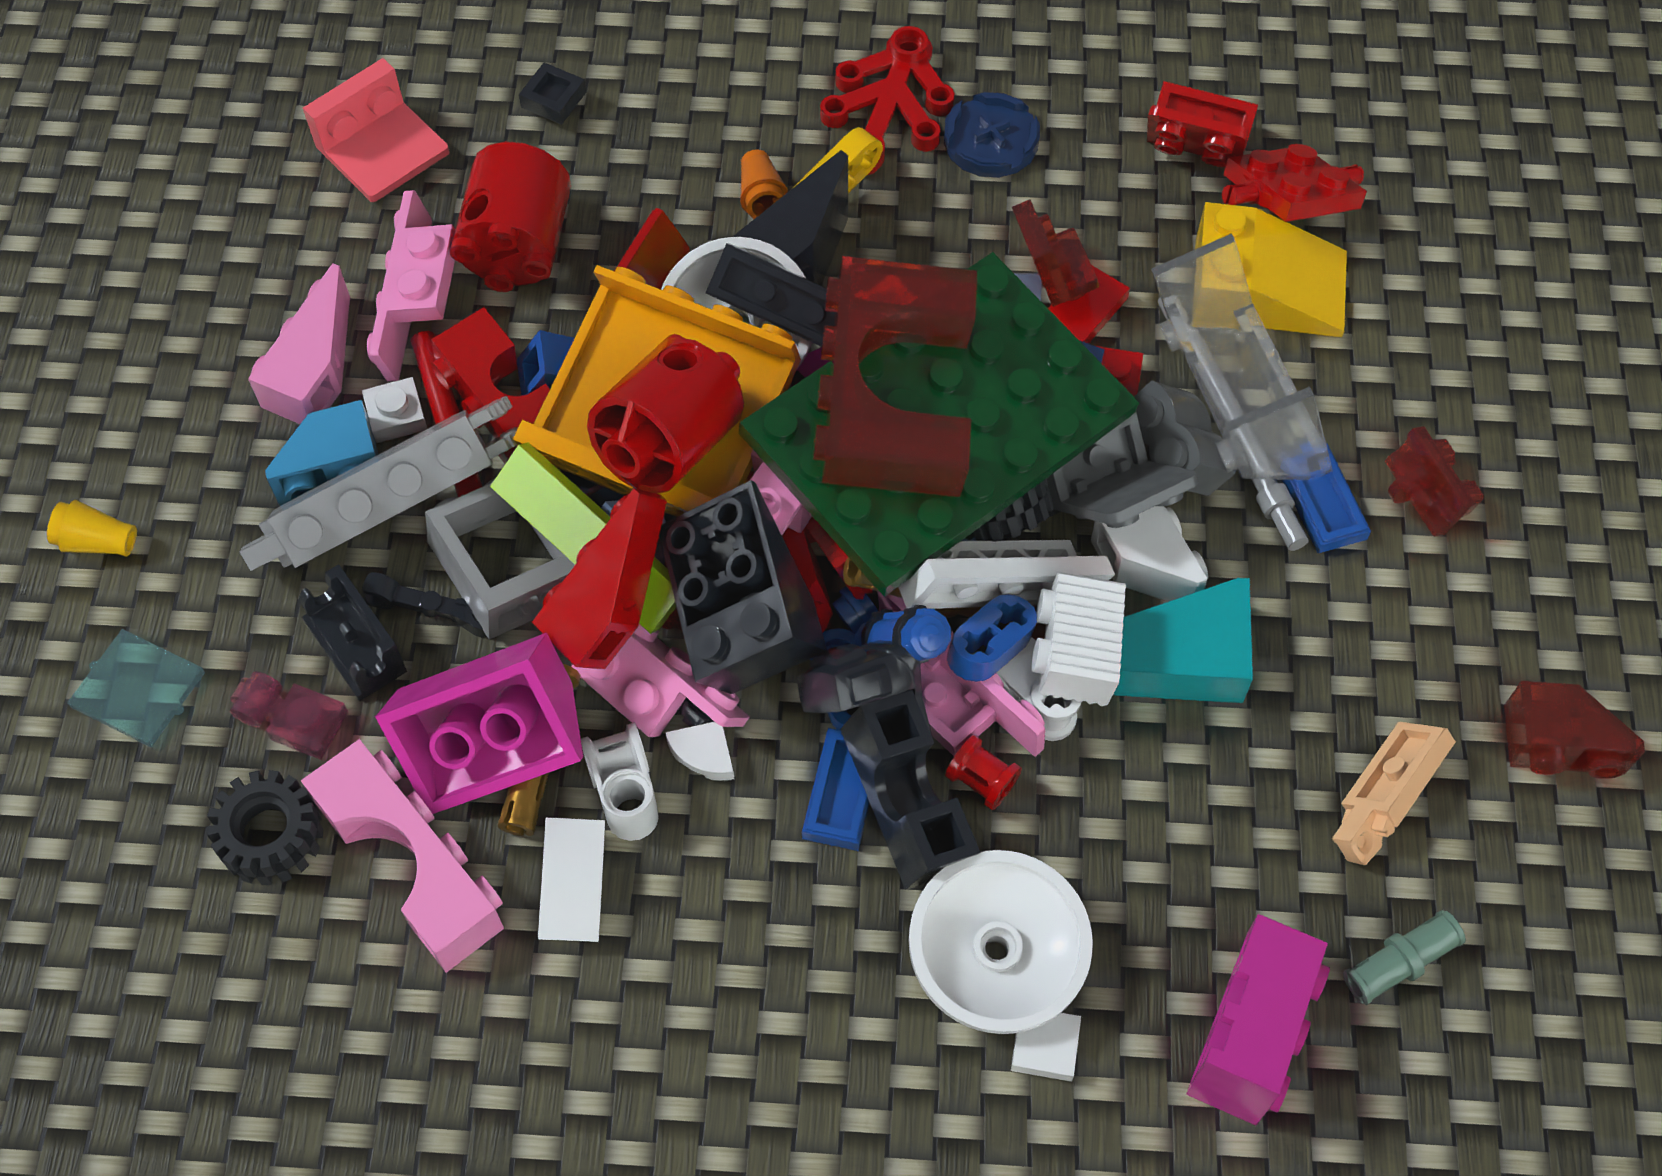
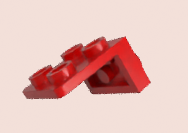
M1163 81L1157 105L1151 106L1149 110L1147 142L1154 143V148L1162 153L1178 156L1182 155L1183 151L1201 155V160L1209 165L1225 168L1228 157L1244 155L1258 104Z

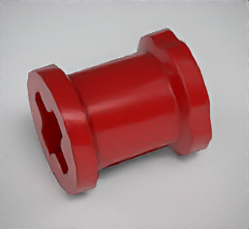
M972 735L952 759L946 770L945 777L951 782L959 779L984 797L985 806L994 810L1001 804L1015 785L1021 774L1022 767L1016 763L1007 765L982 747V739Z

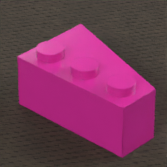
M1258 914L1245 937L1186 1095L1255 1126L1269 1109L1274 1112L1279 1111L1291 1081V1077L1286 1076L1292 1055H1299L1310 1029L1311 1022L1304 1019L1310 999L1318 1001L1330 972V967L1321 964L1327 948V942Z

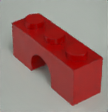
M485 307L431 339L435 361L431 362L432 370L447 390L454 387L464 399L461 401L463 410H467L468 414L504 396H507L513 407L505 415L496 420H490L477 428L484 425L496 439L503 432L514 427L518 428L522 420L534 424L550 388L545 383L533 392L523 396H510L496 388L501 379L517 370L515 345ZM518 445L498 455L504 464H506Z

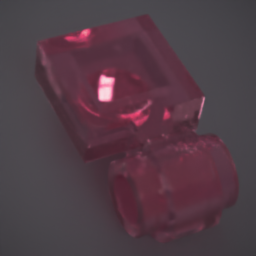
M257 671L252 672L249 678H242L230 698V701L233 703L230 709L231 715L239 721L256 728L261 727L264 721H269L271 724L266 732L272 741L322 760L348 714L345 704L295 683L285 700H283L279 695L283 687L274 678Z

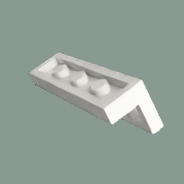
M1071 540L960 541L937 559H927L910 579L899 586V590L906 608L914 607V605H924L928 609L984 607L993 598L1006 594L1019 596L1027 600L1031 605L1038 604L1041 590H1051L1057 572L1108 581L1115 573L1107 556H1077Z

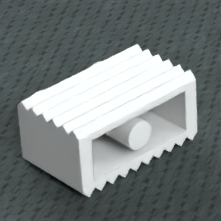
M1057 572L1051 590H1041L1036 613L1037 623L1046 624L1045 639L1037 638L1032 657V672L1041 673L1040 694L1044 697L1052 695L1054 698L1075 699L1077 702L1098 703L1100 706L1109 704L1120 680L1121 642L1124 626L1123 612L1126 596L1125 583Z

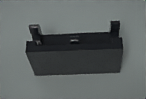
M338 564L325 572V581L329 586L325 593L314 597L307 588L301 591L299 600L306 612L302 619L360 702L408 671L395 642Z

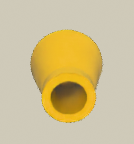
M73 500L70 504L64 502L57 503L51 513L47 528L48 542L58 545L61 552L118 554L128 557L134 548L137 536L135 525L124 523L78 500Z

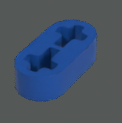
M1006 594L993 598L953 634L947 653V662L950 669L957 676L974 682L985 681L992 677L1029 643L1037 623L1035 608L1027 600L1016 595ZM999 622L1003 624L1009 623L1002 630L998 628ZM982 645L987 647L985 653L979 651L976 652L974 655L970 654L975 652Z

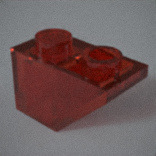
M1521 681L1504 705L1510 767L1530 768L1533 773L1540 775H1553L1563 771L1589 772V775L1594 778L1610 779L1625 775L1645 753L1644 741L1578 684Z

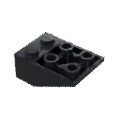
M750 480L661 525L659 536L695 682L734 694L827 652L813 597L756 482Z

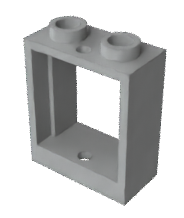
M495 478L486 483L482 488L458 498H447L438 503L434 508L425 511L427 542L458 592L471 608L472 614L482 626L489 640L533 620L543 608V600L546 594L555 585L561 583L575 566L573 562L532 526L554 560L496 586L489 587L458 536L516 512L513 507L490 487Z

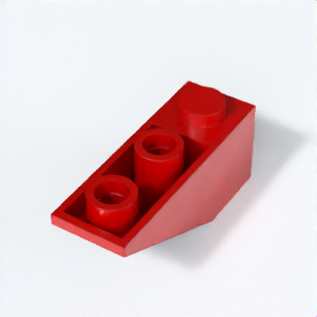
M633 488L630 494L623 496L613 506L610 513L611 519L598 536L581 548L576 557L577 563L569 574L544 597L543 608L533 619L532 623L543 634H548L552 644L575 667L605 670L638 628L667 500L662 495Z

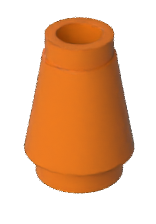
M759 149L747 152L741 159L740 203L743 210L753 219L788 193V189L775 169L769 155Z

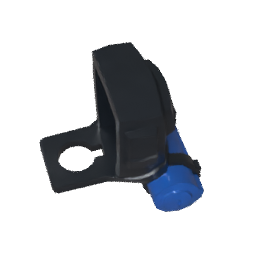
M914 605V607L906 608L904 611L893 612L891 609H881V611L872 612L870 619L862 624L855 634V644L833 647L827 652L814 657L810 661V668L796 678L803 711L810 713L841 712L912 690L931 733L922 697L920 664L937 657L949 645L951 641V627L946 617L935 609H928L924 605Z

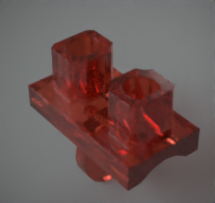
M1424 426L1412 428L1407 434L1405 443L1385 460V463L1396 478L1388 488V494L1392 501L1395 503L1411 501L1434 537L1445 535L1460 518L1470 514L1484 498V494L1474 480H1460L1452 469L1455 463V451L1447 439H1432Z

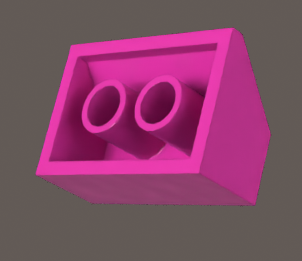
M547 633L399 688L375 716L415 792L424 801L432 814L580 762L583 758L572 681Z

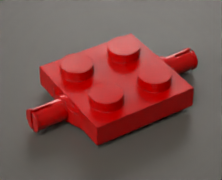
M1291 144L1288 148L1271 151L1253 150L1251 154L1228 157L1223 175L1236 185H1226L1223 188L1222 200L1224 204L1228 203V205L1258 204L1269 209L1285 222L1357 210L1362 208L1367 190L1359 186L1364 179V171L1361 166L1358 167V164L1341 168L1331 166L1317 156L1318 153L1315 149L1303 144Z

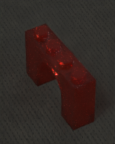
M842 256L839 278L828 277L825 311L835 312L834 326H824L821 360L831 361L830 375H820L817 409L828 410L826 426L816 425L813 460L824 461L822 483L960 497L969 471L971 418L916 413L892 407L880 400L867 387L861 376L859 364L874 350L893 343L907 342L967 349L976 315L977 271Z

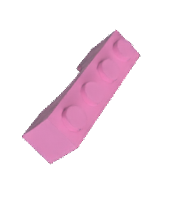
M358 739L303 778L301 782L315 805L346 844L370 838L388 839L405 846L415 854L417 861L416 880L411 894L401 908V911L412 930L447 973L504 929L496 911L503 902L482 875L473 881L462 868V865L468 862V858L452 836L446 833L441 838H438L430 828L428 823L435 818L415 791L405 796L395 782L402 777L382 750L372 755L362 741Z

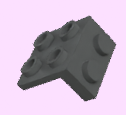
M1136 412L1046 478L1054 510L1075 515L1078 519H1090L1105 523L1110 528L1131 525L1139 520L1140 513L1154 506L1174 504L1184 497L1183 492L1199 484L1195 471L1148 461Z

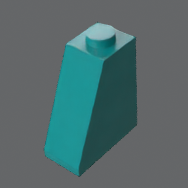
M1236 578L1124 617L1120 680L1113 695L1243 703L1253 680L1250 578Z

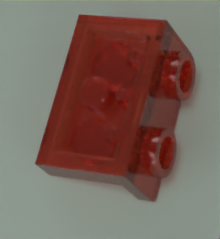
M1030 199L1012 207L1052 307L1066 301L1077 300L1087 292L1099 287L1100 284L1074 228H1069L1056 234L1048 214L1038 217Z

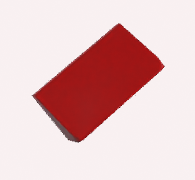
M655 208L617 267H624L636 272L646 280L645 284L661 290L670 271L690 252V248L662 209Z

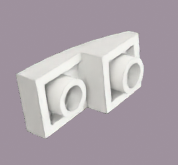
M546 817L538 939L599 942L605 820Z

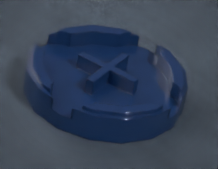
M984 92L973 95V100L967 101L963 105L962 101L953 106L945 119L944 146L950 159L962 170L979 177L1000 178L1015 174L1031 163L1039 147L1040 123L1036 115L1034 119L1033 115L1028 112L1029 107L1020 99L1004 93Z

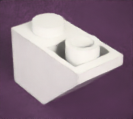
M1154 506L1140 513V518L1135 523L1120 528H1110L1105 523L1095 521L1091 543L1099 556L1108 557L1115 573L1112 577L1114 582L1125 583L1126 588L1168 602L1204 590L1208 580L1206 564L1197 551H1191L1182 537L1179 519L1170 507Z

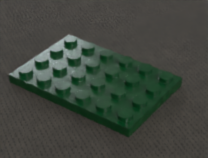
M992 252L739 423V434L885 597L910 579L927 559H937L1135 414L1139 402L1000 258Z

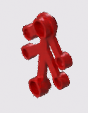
M904 26L895 30L887 41L886 50L857 61L848 60L841 62L835 70V84L841 92L846 94L840 96L830 95L821 101L820 119L825 126L830 128L844 126L849 120V113L876 103L865 130L881 141L883 150L880 159L868 175L875 173L884 163L885 142L883 138L896 107L912 129L911 143L914 148L919 151L928 152L936 149L940 143V125L935 120L929 119L906 84L910 73L914 75L926 91L925 107L930 114L939 117L946 116L954 106V90L949 85L943 84L929 62L932 58L933 50L932 44L927 34L918 27ZM890 69L887 78L863 87L864 77ZM845 76H854V78H845ZM941 98L945 101H936L934 99ZM831 110H838V111H840V112H839V113H831V112H829V111H831ZM928 133L931 134V136L925 137L921 136L920 134Z

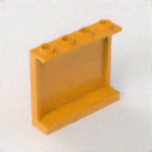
M596 265L594 274L601 285L534 424L522 420L513 440L517 445L529 442L556 468L622 495L630 494L633 487L619 480L602 463L591 445L587 430L589 410L671 334H678L686 339L696 340L716 353L725 352L731 355L740 367L741 373L737 380L741 385L744 399L742 417L670 491L658 493L667 500L665 512L678 517L745 483L753 466L751 458L753 449L740 436L739 423L788 390L801 358L795 342L792 341L793 337L777 326L763 324L761 328L743 322V317L728 307L715 304L712 309L694 303V298L679 288L666 285L663 290L645 284L646 280L630 269L616 267L615 271Z

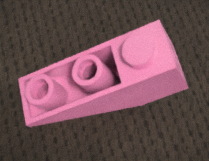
M332 263L324 276L313 283L305 302L294 317H290L285 321L279 337L266 355L261 356L255 362L251 375L248 378L261 408L298 424H301L309 413L330 408L342 391L350 295L340 266Z

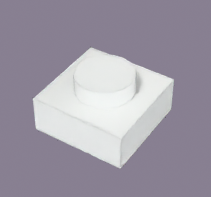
M413 377L362 390L376 443L427 429Z

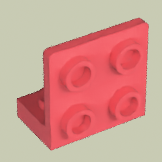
M384 58L303 107L316 148L370 202H377L449 155L447 143L404 103L395 69Z

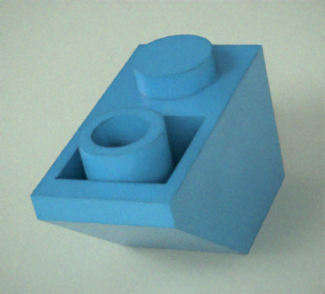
M362 400L309 413L265 470L267 481L279 506L379 455Z

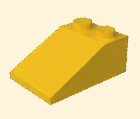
M1205 202L1195 242L1190 320L1343 337L1345 327L1347 250L1258 208Z

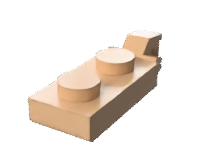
M1398 722L1341 803L1346 812L1342 819V825L1332 839L1334 843H1337L1348 862L1367 865L1382 848V838L1389 837L1395 832V827L1397 828L1456 743L1448 728L1407 722Z

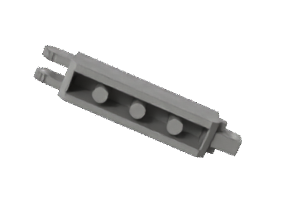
M501 397L468 414L467 410L457 413L272 511L268 519L259 523V527L264 535L246 544L239 551L250 571L276 558L280 560L284 568L291 564L296 568L492 465V458L517 445L513 438L518 428H511L503 432L500 437L485 444L477 427L505 415L513 407L508 397Z

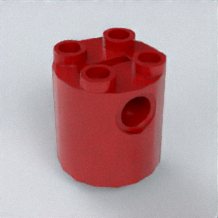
M505 141L490 144L477 152L472 164L453 236L450 255L454 260L462 263L465 268L484 278V284L491 290L509 292L513 289L514 285L532 284L550 277L571 189L569 172L562 163L545 150L526 143Z
M671 334L666 337L589 410L587 430L591 445L602 463L619 480L633 488L655 494L670 491L741 420L744 399L741 385L737 380L741 373L738 363L731 355L725 352L716 353L696 340L686 339L678 334Z

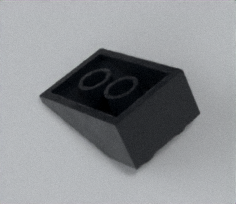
M842 150L837 152L733 237L753 238L773 245L797 264L806 279L822 285L848 221V155Z

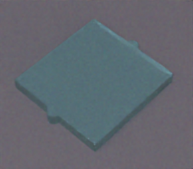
M122 629L99 661H92L90 663V673L67 704L71 708L152 747L174 715L183 713L184 707L182 704L202 678L205 671L202 667Z

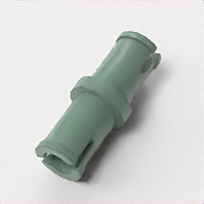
M1440 910L1434 917L1402 936L1399 933H1395L1384 941L1385 947L1351 969L1348 968L1343 971L1346 985L1360 1003L1368 1005L1374 998L1405 979L1415 981L1423 976L1425 966L1466 942L1464 931L1453 915L1448 911Z

